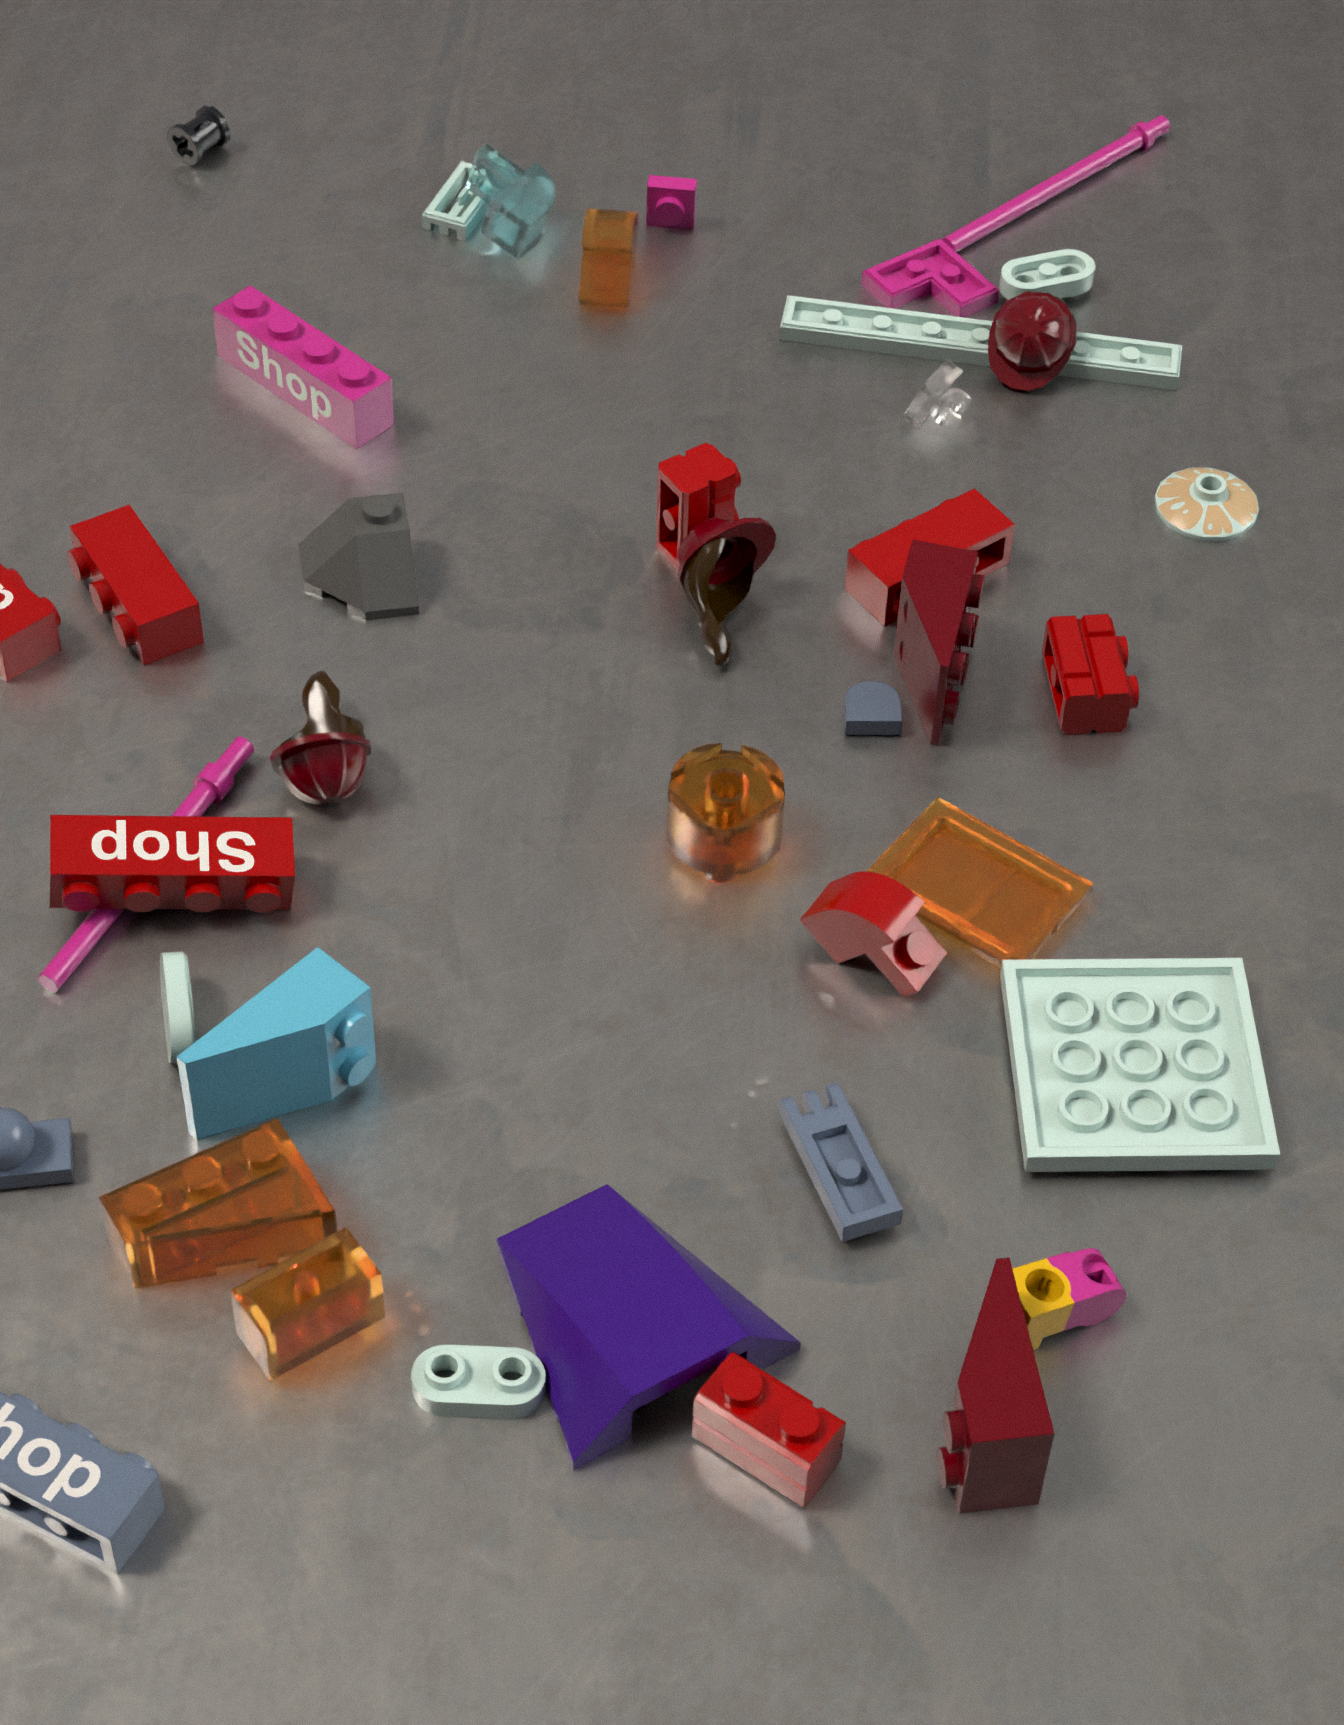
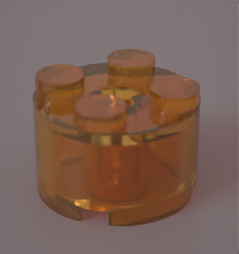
M722 743L707 744L683 755L675 763L668 785L666 836L674 854L686 865L703 872L706 879L715 883L730 882L737 875L752 872L768 863L780 850L782 843L785 790L781 769L765 753L741 745V752L722 750Z

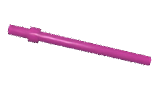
M236 737L215 763H207L193 780L194 789L171 816H202L212 803H220L234 786L233 777L254 753L252 743L244 737ZM93 909L38 976L39 983L46 990L57 992L125 909Z

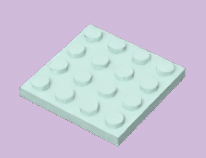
M1242 958L1002 960L1000 979L1025 1172L1262 1170L1277 1168L1280 1150Z

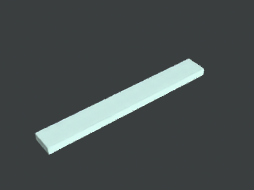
M787 295L780 325L779 340L990 367L988 342L993 321ZM1077 332L1076 346L1069 361L1058 376L1177 391L1182 345Z

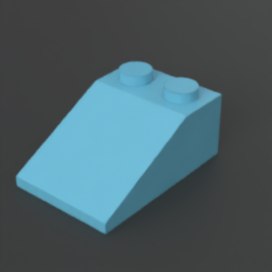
M317 947L177 1056V1063L189 1134L199 1140L332 1101L350 1085L355 1086L364 1081L377 1064L371 987Z

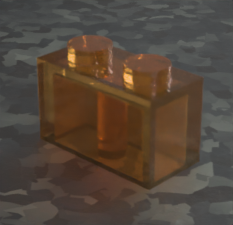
M347 1227L230 1290L236 1333L270 1381L385 1317L381 1272Z

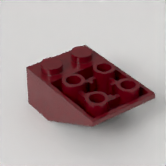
M912 540L902 576L894 659L930 744L939 746L944 724H955L960 692L952 690L954 685L964 686L970 653L962 651L963 647L974 648L979 615L970 613V609H979L985 576L975 574L978 551Z

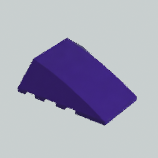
M608 1184L497 1238V1248L520 1316H523L526 1323L533 1354L541 1360L545 1368L549 1400L556 1421L560 1423L564 1434L566 1450L573 1470L630 1441L632 1438V1411L719 1366L732 1352L763 1370L800 1350V1341Z

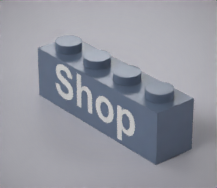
M0 1392V1512L118 1574L165 1510L157 1470L146 1459L135 1453L126 1452L124 1455H121L102 1445L91 1431L79 1424L68 1423L65 1426L44 1415L37 1404L21 1394H12L9 1397Z

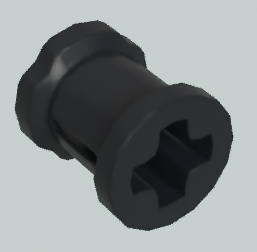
M213 106L199 108L195 113V118L184 125L180 123L175 124L167 132V140L172 152L181 162L187 165H195L202 159L205 151L213 146L225 145L231 136V131L225 117Z

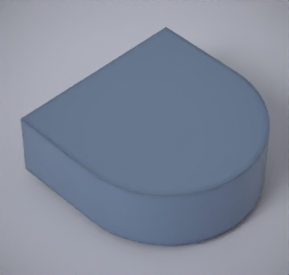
M864 681L855 684L847 691L844 703L845 735H901L903 722L901 700L894 688L878 681Z

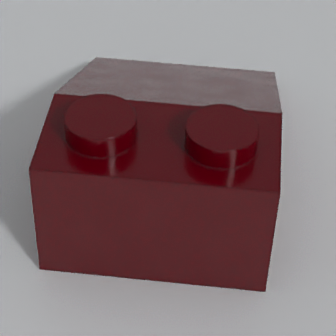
M1010 1257L998 1258L995 1261L957 1382L953 1410L944 1411L943 1431L946 1446L937 1448L938 1474L943 1489L953 1488L958 1514L1039 1504L1055 1433Z

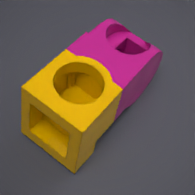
M1095 1248L1082 1249L1072 1253L1068 1251L1012 1268L1033 1350L1039 1349L1044 1337L1079 1325H1096L1108 1319L1122 1307L1127 1298L1126 1291L1102 1253Z

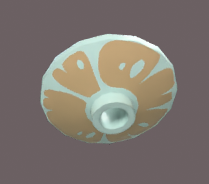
M1187 468L1174 472L1160 482L1154 497L1156 513L1168 528L1183 537L1202 542H1225L1241 537L1254 526L1259 513L1257 496L1246 482L1231 473L1213 468Z

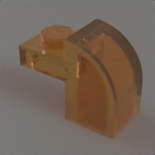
M587 208L581 245L583 253L578 299L580 304L629 308L632 268H635L639 218L636 211Z

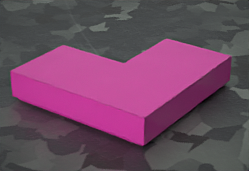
M940 238L862 271L861 285L887 308L896 309L930 294L951 314L966 318L998 304L1000 290Z

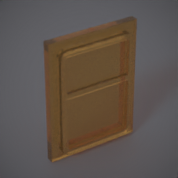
M937 797L867 870L868 872L888 876L908 887L925 903L916 914V917L924 925L1001 968L1002 960L1032 959L1093 891L1094 885L1091 881L940 797Z

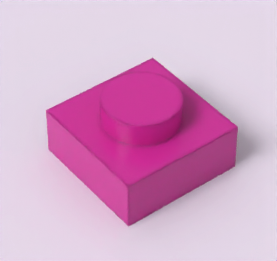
M649 175L647 183L646 226L694 230L697 179Z

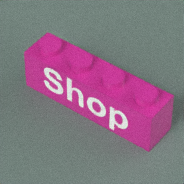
M250 285L212 308L217 354L220 358L355 449L360 448L394 425L391 377Z

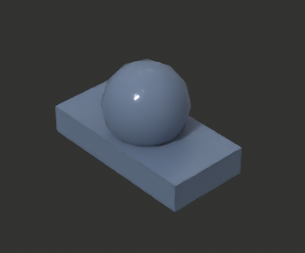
M0 1107V1190L74 1182L73 1134L70 1118L30 1122L27 1116L18 1110Z

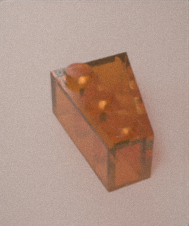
M278 1118L99 1196L107 1241L134 1289L217 1275L216 1268L257 1261L258 1268L279 1265V1257L315 1251L319 1252V1258L340 1255L335 1209Z

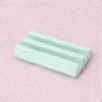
M461 161L421 215L422 229L431 231L435 225H438L440 234L449 236L452 230H457V238L466 241L505 187V174L501 171ZM470 176H473L474 179L471 181L469 186H465L463 188V186L466 184ZM458 195V201L448 214L444 213Z

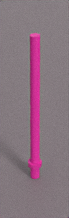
M1160 115L1147 123L1138 122L1128 129V134L941 240L956 253L1137 149L1140 148L1143 151L1153 146L1155 139L1169 132L1170 123L1168 119Z

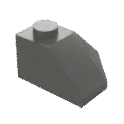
M403 493L350 498L299 543L304 586L308 591L320 597L328 593L346 602L348 611L364 620L419 614L410 529Z

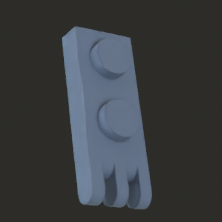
M834 1083L824 1087L827 1108L824 1107L816 1090L801 1093V1103L805 1112L803 1115H801L791 1096L779 1099L778 1110L780 1117L841 1241L844 1242L900 1225L903 1208L841 1086L838 1083Z

